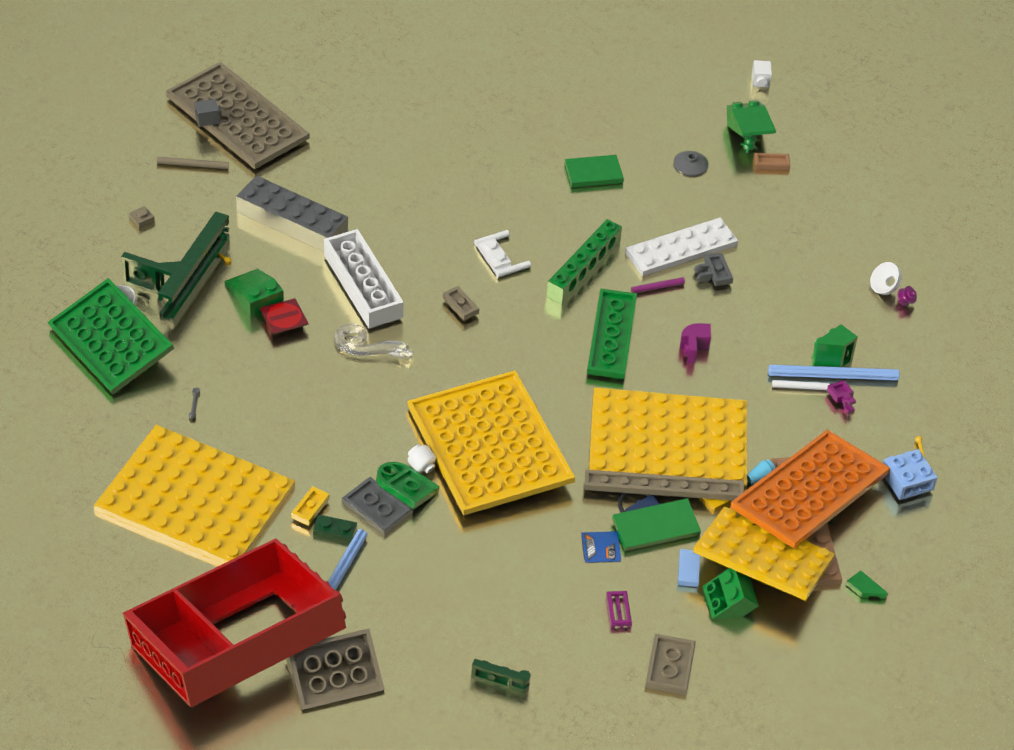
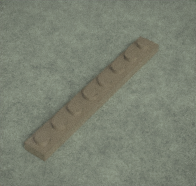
M585 470L584 490L734 500L744 492V481Z

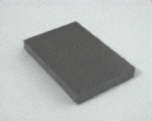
M371 477L342 497V503L384 536L413 514L412 508L381 488L377 481Z

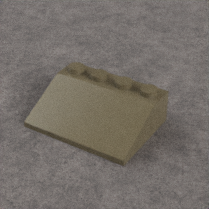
M369 628L326 638L286 659L301 710L385 690Z

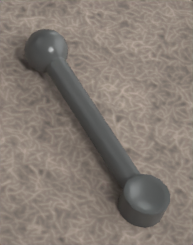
M193 388L192 390L194 397L192 409L189 413L190 419L196 418L195 409L197 396L200 394L199 388Z

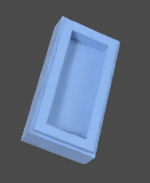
M680 549L678 585L698 587L700 555L694 553L693 550Z

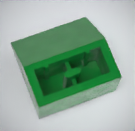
M842 324L830 329L826 335L817 338L814 342L810 366H848L852 363L858 336Z
M731 568L703 586L711 616L714 620L743 617L759 606L750 577Z

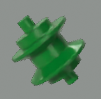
M756 136L743 137L745 142L740 144L744 145L743 148L746 149L747 153H749V150L757 149L755 142L759 140L756 139Z

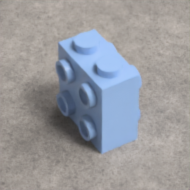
M919 449L884 459L883 464L890 467L889 474L885 476V479L899 500L935 489L938 477Z

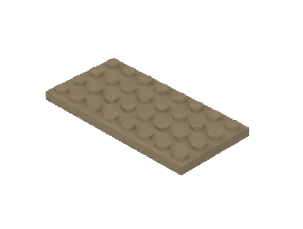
M222 62L166 90V96L195 120L194 102L215 99L217 106H221L222 116H219V124L203 127L254 169L310 139L309 132Z

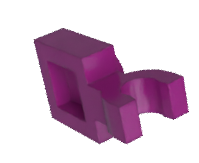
M845 380L828 385L827 392L836 403L842 401L843 407L848 414L855 412V408L852 406L856 404V400L853 398L854 391Z

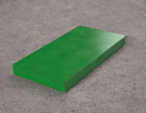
M688 498L617 513L612 516L624 551L701 534V529Z

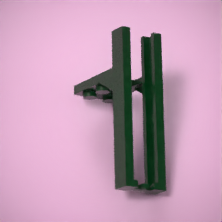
M215 211L181 261L158 263L124 252L121 256L123 283L158 294V299L161 301L164 298L169 299L159 313L160 320L174 324L218 260L220 253L222 254L229 244V227H225L229 224V215ZM164 274L170 276L166 282L164 281Z

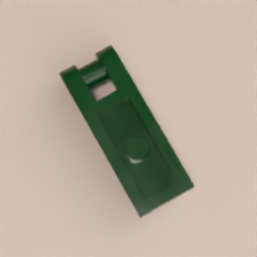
M474 659L471 678L521 693H526L529 690L531 677L529 671L522 670L518 672L508 667L491 664L485 660Z

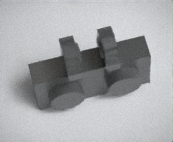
M722 253L705 255V263L694 267L699 282H708L712 279L715 286L733 283V276Z

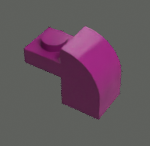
M695 323L683 329L679 349H684V355H687V363H695L697 350L710 349L711 324Z

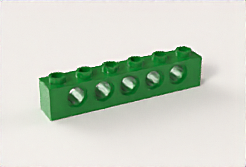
M606 219L548 280L546 297L562 305L620 243L622 226Z

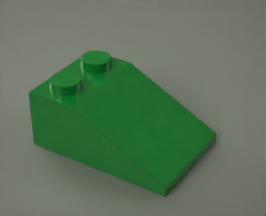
M750 100L749 103L744 104L743 102H733L732 105H727V126L742 137L776 133L765 105L759 102V100Z
M258 268L224 281L250 319L262 315L261 307L284 301V290L275 278Z

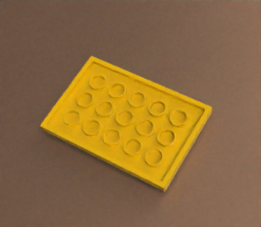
M727 507L720 511L693 549V552L805 601L835 556V553L830 552L826 548L816 546L807 540L792 548L743 515Z

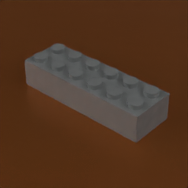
M257 175L236 196V212L323 252L325 238L348 232V216Z

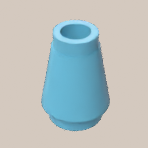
M769 459L762 460L747 474V481L751 485L757 483L775 469L774 464Z

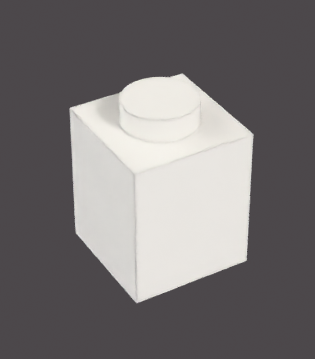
M754 60L752 68L753 87H770L772 77L771 61Z

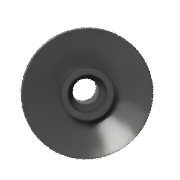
M696 151L680 152L675 156L673 162L675 169L687 176L701 175L707 171L709 165L707 158Z

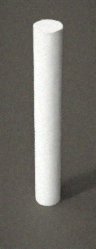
M772 380V388L827 390L828 385H830V383Z

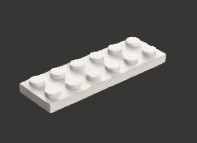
M717 218L626 247L625 253L640 274L646 276L704 257L705 255L738 245V239L721 218Z

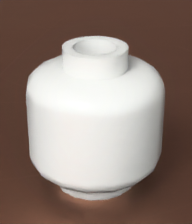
M418 444L408 452V463L420 474L424 472L429 474L435 469L436 455L428 446Z

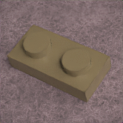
M459 286L443 293V299L463 321L479 314V307Z

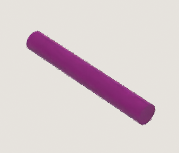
M681 277L631 287V293H642L685 284V279Z

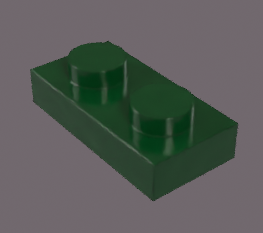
M318 514L313 528V535L351 542L357 530V522Z

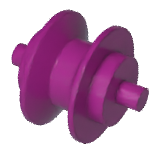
M911 286L901 288L897 293L898 301L903 306L913 304L917 300V292Z

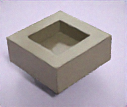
M145 206L129 213V218L139 229L155 222L154 215Z

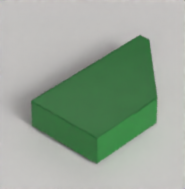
M861 570L846 582V585L860 597L869 598V596L881 597V599H886L888 596V592Z

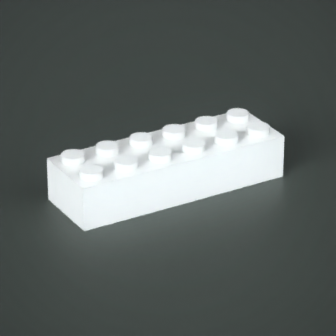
M356 229L325 238L324 256L367 327L372 328L403 318L404 302L359 230Z

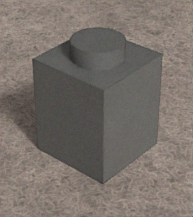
M215 99L194 102L198 127L219 124V116H222L221 106H217Z

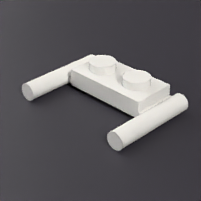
M508 230L474 240L475 246L478 247L497 278L531 268L529 260L511 266L510 259L497 242V240L510 237Z

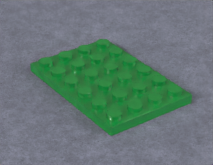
M109 278L47 322L49 327L112 394H115L175 349L173 344Z

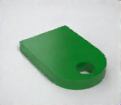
M387 462L382 464L377 470L376 481L378 485L413 509L439 492L440 486L406 464Z

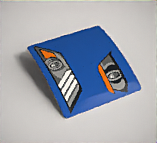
M617 531L581 533L585 562L621 561Z

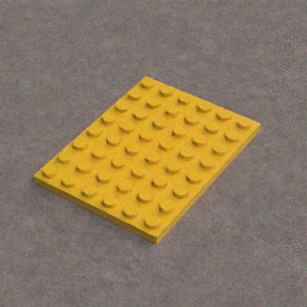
M516 370L407 401V406L431 451L436 455V463L463 516L575 483L573 472Z
M594 387L589 470L744 481V490L746 491L747 400Z
M155 425L94 504V510L224 564L250 551L295 487V480Z

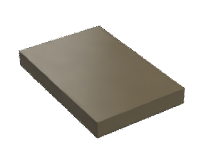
M655 634L645 688L687 696L696 641Z

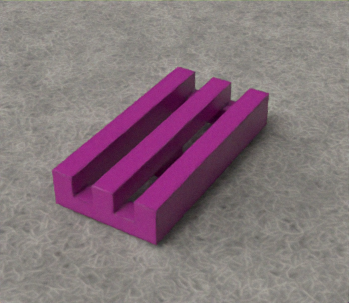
M627 591L606 592L611 629H615V626H619V629L624 626L632 628ZM612 596L615 598L618 620H615ZM619 596L623 597L626 620L622 619Z

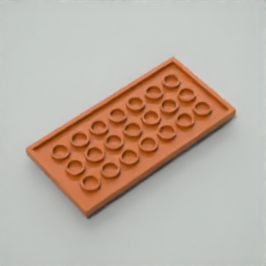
M827 429L731 501L730 508L792 548H795L887 476L890 467Z

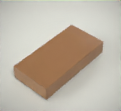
M754 153L755 170H790L789 154Z

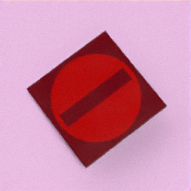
M296 298L260 308L266 324L273 335L309 325Z

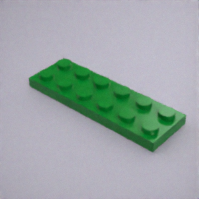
M600 288L587 374L625 379L637 293Z

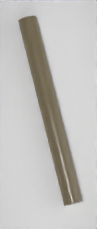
M157 157V164L218 169L229 168V162Z

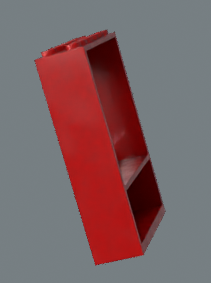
M277 538L123 612L131 646L190 707L346 629V614L342 608L343 598L340 592L335 591L328 581H324L316 571L314 572L310 569L306 562H302L296 553H292L287 545L282 544ZM273 594H276L296 612V614L235 645L213 625Z

